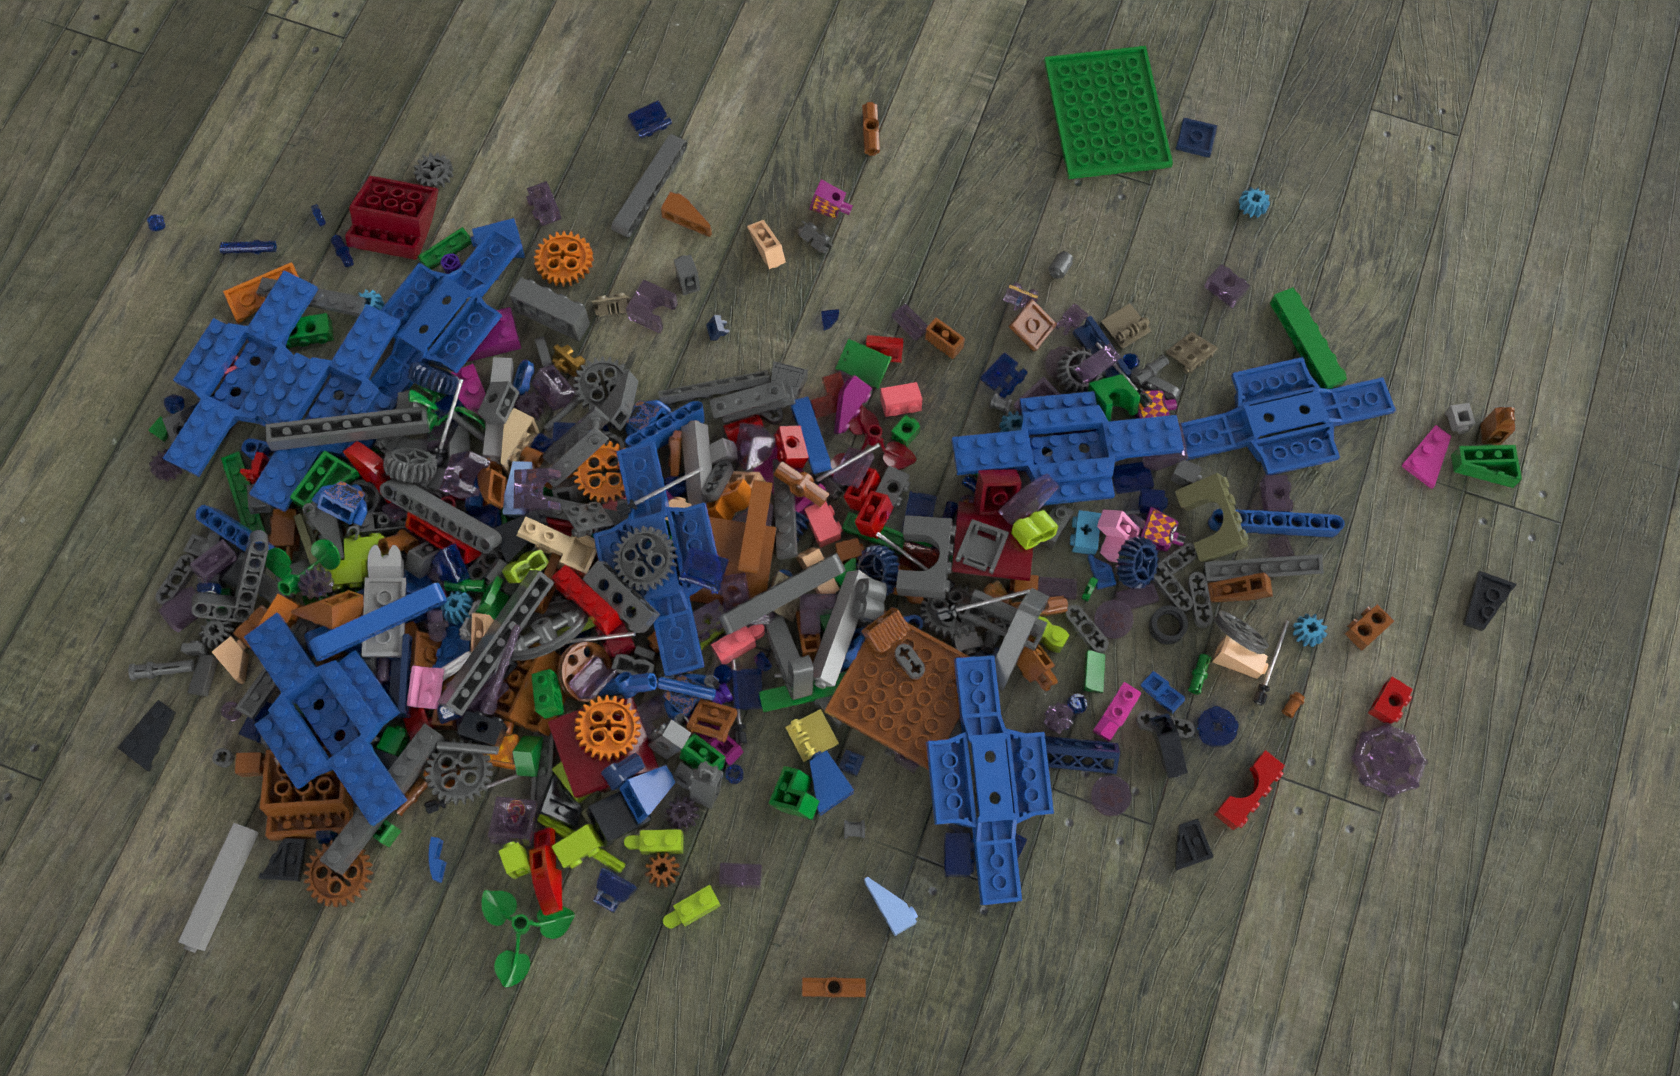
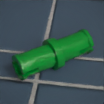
M462 578V580L445 579L444 587H447L445 591L459 590L462 593H468V591L485 592L486 581L469 580L468 578Z
M1199 654L1196 668L1192 671L1193 677L1188 691L1192 694H1201L1203 682L1207 679V670L1212 658L1206 654Z

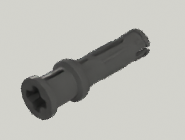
M190 659L158 664L150 661L141 665L132 663L128 668L129 678L131 681H136L139 678L154 679L157 675L194 672V661Z

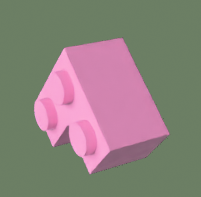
M1103 510L1097 527L1106 535L1100 553L1109 562L1118 563L1116 560L1119 557L1118 552L1121 551V545H1125V540H1129L1130 537H1139L1141 529L1123 511Z

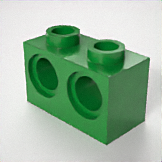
M551 669L531 674L535 711L544 719L564 714L561 687L557 674Z

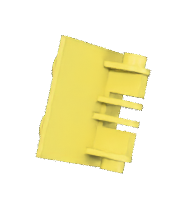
M821 709L800 720L795 719L791 721L790 725L785 727L803 762L811 759L815 753L819 751L823 753L839 744Z

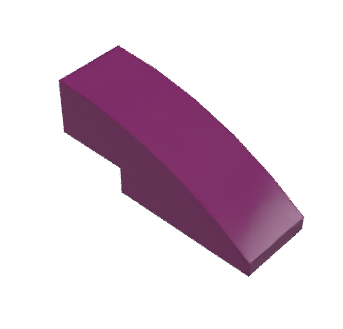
M698 721L697 723L702 726L720 730V727L716 725H712L702 721ZM694 732L723 754L725 762L729 766L744 753L740 745L729 736H727L725 742H721L717 738Z

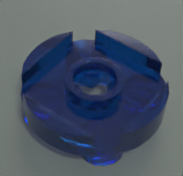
M1219 706L1205 710L1197 721L1200 739L1211 747H1223L1230 744L1235 739L1239 727L1234 715L1227 709ZM1213 723H1220L1222 731H1214L1215 726Z

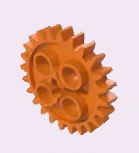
M563 231L562 235L556 232L555 237L549 234L550 239L543 238L544 245L538 244L540 250H535L537 256H534V264L538 274H541L543 280L547 279L549 284L554 281L555 286H557L561 282L563 287L566 282L572 286L573 280L579 283V277L585 279L583 273H590L588 268L593 267L592 261H594L589 243H586L585 238L580 239L579 234L574 237L572 231L569 235H566L565 231Z
M609 441L607 446L604 443L577 468V472L573 473L574 476L579 477L574 481L576 484H581L578 490L582 491L585 489L583 495L586 497L590 494L589 499L591 501L597 497V502H601L603 498L605 503L608 504L609 498L616 502L617 495L621 499L623 498L622 492H625L622 475L621 473L611 472L620 470L619 461L616 466L609 465V461L612 458H618L616 452L620 449L618 443L615 447H613L611 441ZM594 459H598L599 465L595 468H591V461ZM604 468L609 471L606 473V476H603L601 473L588 475V472H604ZM613 477H619L620 481L617 485L610 484ZM599 478L600 484L597 487H592V480Z
M606 695L603 701L598 696L597 703L591 699L589 701L590 707L584 704V712L579 711L578 716L580 718L575 720V723L579 726L574 728L575 732H580L575 738L577 740L582 739L579 747L586 746L584 752L587 753L591 750V757L593 758L598 754L600 761L603 756H606L607 760L610 761L613 755L618 760L619 753L625 757L627 754L626 749L632 751L633 746L631 744L637 745L638 740L636 738L641 735L640 732L636 731L641 729V724H636L640 717H634L636 709L629 710L631 703L625 706L623 705L624 699L617 702L616 696L609 700L608 695ZM594 715L601 716L602 721L595 722L592 719V717ZM620 715L623 720L615 721L612 716ZM605 725H609L611 730L607 731ZM615 734H620L623 736L624 739L622 741H617L614 739L613 736ZM601 735L603 740L597 742L593 739V736Z

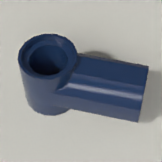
M635 752L621 762L613 763L601 772V775L610 788L615 790L622 786L628 778L644 769L645 765L641 757Z

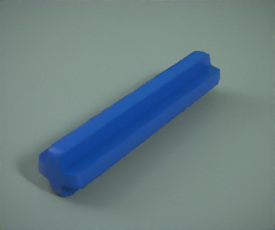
M659 677L657 682L659 689L714 700L716 690L713 688L663 677Z

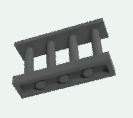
M782 379L710 400L714 419L722 417L725 424L796 404L792 386L784 387Z
M594 406L543 453V458L551 466L541 474V477L555 488L609 440L600 431L609 422V417Z

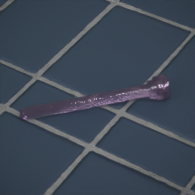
M514 625L489 695L481 702L479 709L483 713L492 715L496 712L498 706L496 697L521 631L519 625Z

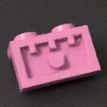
M412 666L407 706L439 709L437 701L441 697L444 669Z

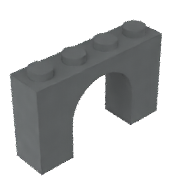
M905 515L904 540L930 543L939 550L940 556L937 563L928 570H898L896 585L898 595L945 599V594L950 589V580H947V576L952 571V562H949V558L954 553V544H951V540L956 535V526H953L952 519Z

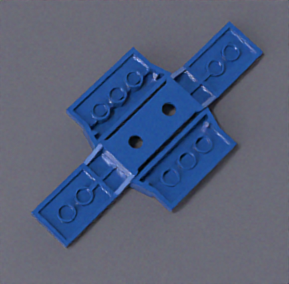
M493 227L461 268L450 274L432 271L423 264L418 263L380 310L401 321L393 336L396 341L391 355L370 380L381 393L398 400V392L409 390L414 383L409 380L408 371L414 362L448 368L456 374L459 372L502 317L500 312L488 306L482 297L523 247L520 242ZM445 297H451L449 304H442ZM463 304H465V306L461 309V311H460V312L457 314V316L455 317V313L458 311V309H459ZM450 319H453V321L449 324V326H448V327L445 329V331L443 332L444 327L446 326V324L450 321ZM427 325L428 331L423 334L420 333V328ZM442 333L441 336L434 343V345L431 347L434 339L438 336V334Z
M283 271L248 326L225 324L215 318L212 319L173 379L175 383L193 391L201 400L163 457L165 461L200 477L229 429L238 421L257 423L266 427L265 424H271L258 418L257 414L294 356L286 348L290 333L318 291L317 286L287 271ZM248 339V343L246 344L244 350L242 351L239 358L235 361L234 365L237 366V369L229 372L226 375L223 383L215 392V395L213 397H210L215 388L217 387V385L219 384V382L221 381L225 372L230 367L231 363L239 353L240 349ZM259 357L261 362L259 365L253 366L250 363L251 359ZM233 388L241 389V394L237 397L231 396L230 392Z
M366 304L332 360L313 357L309 359L297 352L295 353L259 410L258 418L269 423L301 420L330 373L331 378L305 420L395 410L397 401L381 393L369 379L373 368L400 326L401 321ZM342 391L344 393L343 399H334V393ZM377 439L361 440L359 442L371 449ZM356 441L276 450L251 489L250 496L286 513L292 503L290 499L291 494L325 450L335 457L344 458L349 461L343 451Z
M1301 357L1232 373L1231 378L1237 392L1235 395V409L1223 414L1179 423L1184 451L1178 454L1180 460L1181 458L1191 460L1247 447L1256 460L1262 463L1267 477L1338 460L1340 455L1334 442L1335 426L1392 414L1396 409L1383 377L1338 388L1323 389L1311 377L1305 361ZM1299 407H1308L1309 413L1302 414L1299 411ZM1271 414L1274 421L1266 422L1263 416ZM1320 422L1322 424L1310 428H1305L1297 431H1292L1288 433H1283L1259 439L1260 436H1264L1271 433L1281 432L1293 428H1299L1311 424H1317Z
M1094 391L1020 398L1022 423L1019 431L952 437L951 440L957 475L978 473V470L1016 469L1024 471L1035 488L1038 506L1114 498L1112 476L1115 462L1126 458L1183 453L1184 451L1177 415L1108 422L1102 409L1096 403ZM1097 429L1096 432L1091 431L1086 433H1072L1066 435H1053L1046 437H1029L1030 435ZM1086 444L1089 447V452H1081L1079 445ZM1042 449H1051L1052 455L1049 457L1044 456Z
M654 441L616 451L628 504H630V499H633L635 502L665 486ZM666 490L636 505L638 509L634 510L631 508L628 518L612 529L594 533L593 536L599 561H606L614 569L615 566L619 565L613 561V559L618 558L614 551L620 550L616 544L624 543L621 537L628 538V531L635 534L634 528H638L641 531L642 526L647 527L648 530L652 526L655 528V531L660 529L662 534L666 533L668 535L665 517H668L673 544L677 549L675 553L678 556L677 562L683 586L679 585L676 566H671L674 574H667L670 580L663 579V586L656 583V590L649 586V591H645L643 587L640 591H636L660 614L654 621V628L665 677H670L705 667L689 597L707 586L706 584L723 580L706 504L700 503L686 508L669 507ZM647 542L645 548L649 549L652 542ZM637 544L636 547L641 552L639 544ZM635 551L630 553V561L635 558ZM642 553V555H643L644 558H645V560H644L643 562L648 563L647 560H646L647 555H645V554ZM661 556L656 559V566L661 564ZM650 566L652 573H654L655 570ZM645 568L639 571L640 577L645 574ZM607 580L604 583V587L606 590L609 587V583ZM619 594L618 601L621 603L623 597Z
M279 613L274 614L244 636L281 691V694L268 709L269 714L254 725L294 786L300 789L316 776L334 770L371 826H375L404 804L407 798L371 745V742L382 727L400 714V711L361 655L354 650L339 662L334 660L317 667ZM322 699L324 707L321 710H315V702ZM293 704H297L299 706V708L301 709V711L303 712V714L305 715V717L307 718V720L309 721V723L311 724V726L313 727V729L315 730L323 744L326 746V748L332 755L331 758L328 757V755L326 754V752L324 751V749L322 748V746L320 745V743L318 742V740L316 739V737L314 736V734L312 733V731L310 730V728L303 720V718L301 717V715L299 714V712ZM339 730L345 731V738L342 741L335 739V734Z
M994 656L955 658L954 666L962 733L947 740L926 742L934 824L953 823L972 828L981 905L1022 901L1015 841L1016 825L1035 815L1054 814L1045 733H1022L1005 728L1001 716ZM968 741L971 743L973 758V769L975 776L979 816L977 818L975 812ZM987 751H992L995 755V760L992 763L985 760V753ZM992 792H996L1000 797L997 804H992L989 800Z

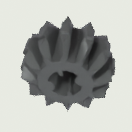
M206 619V626L200 625L204 631L200 632L199 636L202 637L201 641L203 644L213 649L227 640L235 632V629L232 628L233 623L231 621L217 619L210 621Z

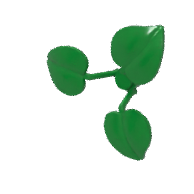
M418 385L424 391L432 394V401L414 390L409 391L408 399L409 402H417L427 406L426 410L431 432L435 425L439 427L440 423L448 418V415H445L437 420L438 415L431 411L432 409H438L434 404L436 398L438 397L444 401L445 396L442 393ZM462 406L455 407V412H461L475 419L486 429L485 422L478 414Z
M320 539L314 542L311 547V553L317 560L298 575L291 574V560L286 552L279 548L268 550L265 566L277 577L282 578L278 583V589L283 595H290L293 592L297 594L304 591L302 599L305 605L329 597L321 588L314 590L313 587H300L302 583L301 577L319 563L328 570H334L340 565L339 551L330 540Z
M484 890L481 904L483 915L487 922L494 926H501L508 919L512 921V927L516 933L515 953L510 950L504 951L495 960V973L502 986L508 988L517 985L529 972V957L526 954H519L520 936L527 933L532 925L535 927L540 926L541 934L546 938H560L567 932L575 917V913L572 910L562 906V911L546 916L540 909L537 912L539 922L536 923L533 920L529 921L523 914L510 917L517 909V902L512 894L506 891Z

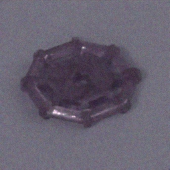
M1385 723L1383 726L1367 732L1362 731L1354 756H1351V759L1359 771L1363 785L1388 795L1389 798H1394L1395 795L1411 789H1418L1425 765L1428 764V759H1425L1415 739L1416 736L1393 727L1390 723ZM1382 734L1385 735V740L1376 742L1374 737ZM1392 735L1399 737L1405 741L1403 743H1398L1394 739H1392ZM1368 743L1372 748L1368 755H1363ZM1408 745H1410L1415 755V758H1412L1407 748ZM1386 755L1394 757L1393 765L1386 762ZM1363 762H1369L1373 774L1370 776ZM1415 764L1416 768L1412 776L1409 774V767ZM1377 776L1381 780H1387L1388 786L1375 781ZM1402 777L1407 781L1398 786L1395 783V780Z

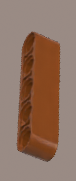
M753 479L738 571L758 573L773 485L771 482Z

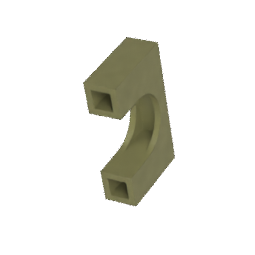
M1218 473L1175 491L1181 509L1190 511L1206 503H1217L1223 511V523L1218 532L1193 543L1201 562H1211L1248 547V535L1244 529L1242 530L1240 524L1242 518L1234 508L1236 502L1233 495L1229 494L1228 480L1225 476L1223 477Z

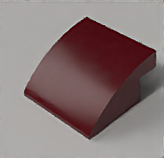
M370 175L349 206L352 225L345 234L347 247L417 260L432 223L438 197V188Z
M959 501L951 572L1030 581L1033 548L1024 549L1011 532L1015 521L1028 518L1035 510L1017 508L1016 514L979 515L974 503ZM972 519L1009 532L993 574L989 573L990 567H987L986 571H982L963 564L965 559L963 557L960 562L956 561L957 554ZM978 531L977 535L993 541L996 540V536Z
M633 697L617 699V702L624 699L623 705L625 706L631 703L630 711L637 710ZM583 709L548 722L575 798L580 799L596 791L602 793L612 791L601 775V772L609 765L619 763L635 752L643 760L645 768L630 778L659 768L653 750L648 746L649 739L641 718L636 723L641 724V729L636 730L641 733L640 737L636 738L638 740L637 745L631 744L633 750L628 751L626 749L627 754L625 757L619 753L618 760L613 755L610 761L607 760L606 756H603L600 761L598 754L592 758L591 750L585 753L586 746L579 747L582 739L577 740L575 738L580 732H575L574 728L579 726L575 723V720L580 718L578 712H584ZM638 710L634 717H640ZM594 715L592 717V719L595 722L602 721V718L599 715ZM620 715L612 716L615 721L623 720ZM605 725L607 731H610L609 725ZM615 734L613 736L614 739L617 741H622L624 739L623 736L620 734ZM594 735L593 739L600 742L603 740V737L601 735Z

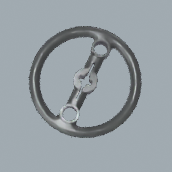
M575 602L549 605L544 614L534 612L521 630L523 631L531 625L533 631L524 636L518 635L504 656L511 660L522 661L549 654L573 640L584 629L589 616ZM558 613L561 614L558 617L552 619L551 621L548 617ZM565 625L567 627H571L565 633L557 637L558 635L556 633V630L560 629ZM537 641L541 644V646L528 649V646Z

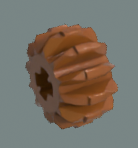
M665 852L663 858L660 853H657V860L650 857L649 859L653 864L645 865L647 869H650V871L645 873V876H652L649 882L653 884L656 881L657 888H660L662 882L665 888L669 886L667 881L670 880L674 884L676 881L672 876L680 875L678 871H675L680 865L679 863L673 864L676 860L674 856L668 860L669 853ZM665 865L667 872H663L660 875L658 868H662Z

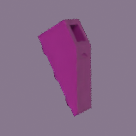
M856 375L849 376L839 391L834 434H841L847 431L850 426L849 421L859 414V407L862 403H866L871 396L870 391L872 388Z

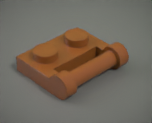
M700 699L688 721L686 730L691 733L697 732L717 738L718 741L725 742L738 714L737 709ZM698 721H702L712 725L719 726L721 728L720 730H716L706 726L699 725L697 723Z

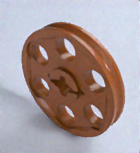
M578 642L569 646L560 657L557 668L561 689L568 697L576 701L589 702L591 699L593 701L597 700L599 695L597 694L596 680L598 678L604 680L613 677L612 662L606 650L594 642ZM586 646L590 648L589 657L584 655V648ZM570 655H573L575 658L572 666L568 663ZM600 658L604 661V666L601 669L597 664ZM568 675L573 677V683L570 686L566 682ZM583 686H585L587 689V694L585 697H582L580 694V690Z

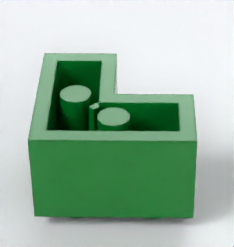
M783 766L768 804L781 812L812 820L820 801L807 793L812 781L811 777L799 769Z

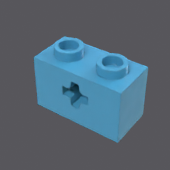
M1079 510L1077 515L1073 516L1072 527L1075 530L1074 534L1070 536L1069 545L1073 546L1072 552L1088 555L1096 554L1100 533L1097 524L1102 513Z

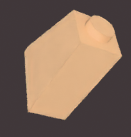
M810 547L799 553L796 559L804 570L823 560L824 557L819 548ZM834 578L814 588L819 598H826V600L837 595L836 592L840 590Z
M1227 634L1218 644L1212 661L1215 664L1256 679L1265 674L1268 668V663H1266L1268 656L1248 650Z

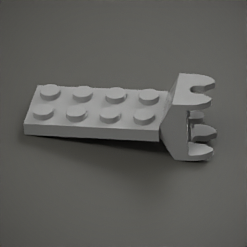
M374 545L368 554L369 578H365L363 615L406 596V578H403L404 561L397 546L393 545L389 550V556L384 555L382 557L380 549L377 545ZM405 623L363 641L362 657H401Z

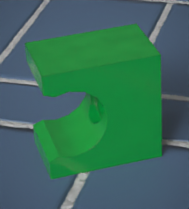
M1122 374L1089 383L1088 392H1095L1096 403L1102 409L1108 422L1111 421L1112 407L1115 406L1125 408L1130 415L1138 414L1140 394Z

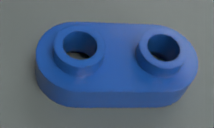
M523 360L519 364L513 381V386L519 391L518 396H522L529 391V383L535 371L534 364L528 360Z

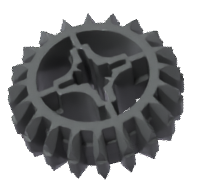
M1074 347L1072 350H1067L1066 354H1063L1060 358L1061 360L1057 362L1056 372L1059 373L1057 379L1062 380L1059 385L1064 384L1066 386L1064 391L1070 389V394L1088 392L1089 384H1084L1086 378L1092 377L1091 382L1104 379L1103 377L1106 372L1103 371L1105 365L1100 364L1102 358L1097 359V353L1091 354V349L1085 351L1084 347L1080 349ZM1071 360H1077L1075 365L1069 366Z
M401 447L394 448V450L391 449L386 453L383 466L384 471L391 478H396L397 481H404V483L410 482L412 484L416 482L419 484L420 482L432 480L435 477L437 460L435 456L430 455V452H424L423 449Z

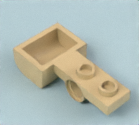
M525 517L516 535L534 543L535 547L538 550H542L543 553L549 554L553 552L562 556L557 568L560 570L567 565L580 578H584L588 573L597 553L594 538L588 535L580 538L573 537L572 535L569 537L528 517Z

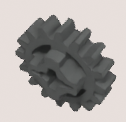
M429 153V157L423 155V160H417L419 165H414L416 180L423 186L439 188L441 185L444 188V183H450L449 177H453L452 172L454 169L450 160L446 159L445 155L440 157L439 153H436L435 156Z

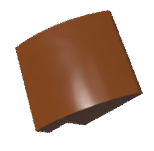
M709 517L723 580L706 584L707 586L689 598L691 602L734 608L767 590L776 527L765 526L758 573L752 574L738 571L746 523Z
M535 642L528 646V649L541 646V644ZM553 651L534 659L515 660L518 664L516 668L477 710L504 721L512 722L521 728L549 736L551 730L548 722L558 718V716L544 719L535 711L531 674L548 669L557 674L558 663L562 655ZM569 657L568 663L572 666L575 659ZM568 675L566 678V682L569 686L573 683V677L571 675ZM561 689L562 702L564 705L568 696Z
M322 746L328 757L331 758L332 755L326 746ZM266 750L260 809L267 815L265 836L270 841H280L284 838L338 837L353 817V798L334 770L316 776L302 788L297 789L273 752Z

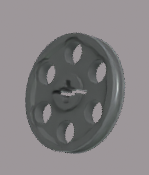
M1219 611L1218 616L1214 617V622L1225 634L1248 650L1257 654H1263L1265 652L1264 649L1269 647L1267 641L1255 629L1238 617L1225 611Z

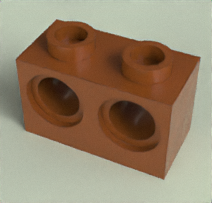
M1378 604L1373 608L1367 607L1361 613L1363 618L1359 621L1355 618L1347 626L1349 630L1345 635L1361 651L1394 622ZM1371 617H1375L1378 623L1373 622ZM1358 629L1363 630L1364 633H1365V636L1361 635V634L1358 632Z

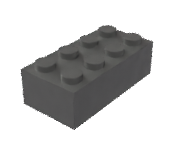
M520 277L510 293V298L516 312L577 341L581 340L590 325L585 306L578 301L573 302L563 294L558 295L546 286L541 287L531 279L526 280Z

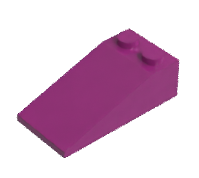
M510 307L496 310L500 312L502 317L466 362L522 349L515 318Z

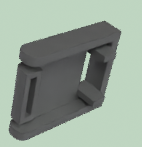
M972 519L957 554L956 561L960 562L963 557L965 558L963 564L982 571H986L987 567H990L989 573L993 574L1009 532ZM978 531L994 535L996 540L993 541L977 535Z

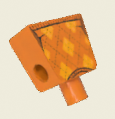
M504 721L503 723H505L508 729L499 748L498 755L485 754L484 756L489 755L491 759L488 762L492 763L495 767L516 770L512 751L521 738L516 734H512L514 723Z

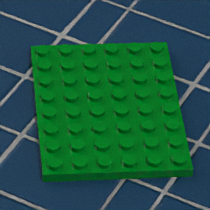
M1146 46L1048 56L1044 58L1068 179L1172 168L1173 160Z

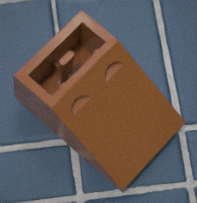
M348 590L291 610V613L333 630L363 616V595Z

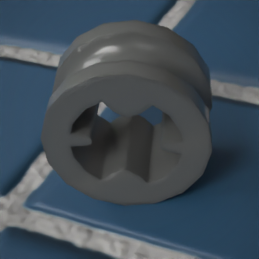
M219 748L214 752L212 760L219 767L226 768L233 763L234 755L228 749ZM222 754L226 755L225 762L221 761Z

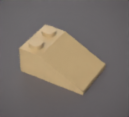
M515 408L511 411L503 429L501 465L508 478L513 461L520 462V455L524 447H531L540 433L534 418Z

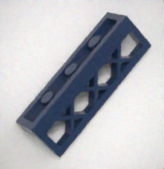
M1087 317L1084 325L1073 330V335L1077 341L1085 348V351L1091 349V354L1097 353V359L1102 358L1100 364L1105 365L1103 371L1106 372L1103 377L1104 379L1120 375V373L1095 345L1097 342L1130 379L1132 374L1130 369L1093 317Z
M403 634L402 656L392 657L389 697L400 711V714L394 718H410L411 706H407L412 637L409 634Z
M1045 736L1047 753H1051L1054 756L1053 759L1048 761V767L1117 774L1120 756L1118 743ZM1065 755H1071L1074 760L1066 763L1061 758ZM1085 757H1091L1094 762L1087 765L1083 764L1081 760ZM1105 759H1114L1113 767L1103 766L1101 762Z

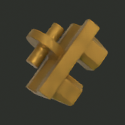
M558 344L554 346L552 362L555 365L553 370L556 373L561 371L564 373L568 372L573 378L578 377L576 371L581 370V365L585 366V359L582 356L573 358V350L568 344L560 347Z

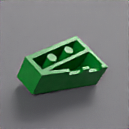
M1516 445L1459 446L1451 454L1455 473L1514 488L1522 480Z
M324 450L291 494L290 499L294 504L303 509L305 504L313 502L311 499L321 487L335 485L340 481L350 485V483L360 478L357 470Z

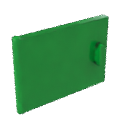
M848 338L835 369L849 376L856 375L863 382L878 389L892 357Z

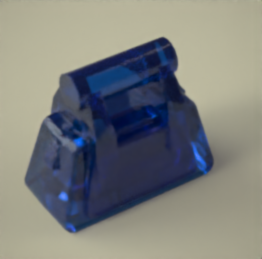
M456 544L441 549L435 555L436 559L432 560L440 581L445 580L447 583L457 584L470 577Z
M602 868L597 881L598 893L594 897L593 902L615 913L618 905L621 902H626L638 888L620 876ZM605 893L614 898L613 903L603 898Z

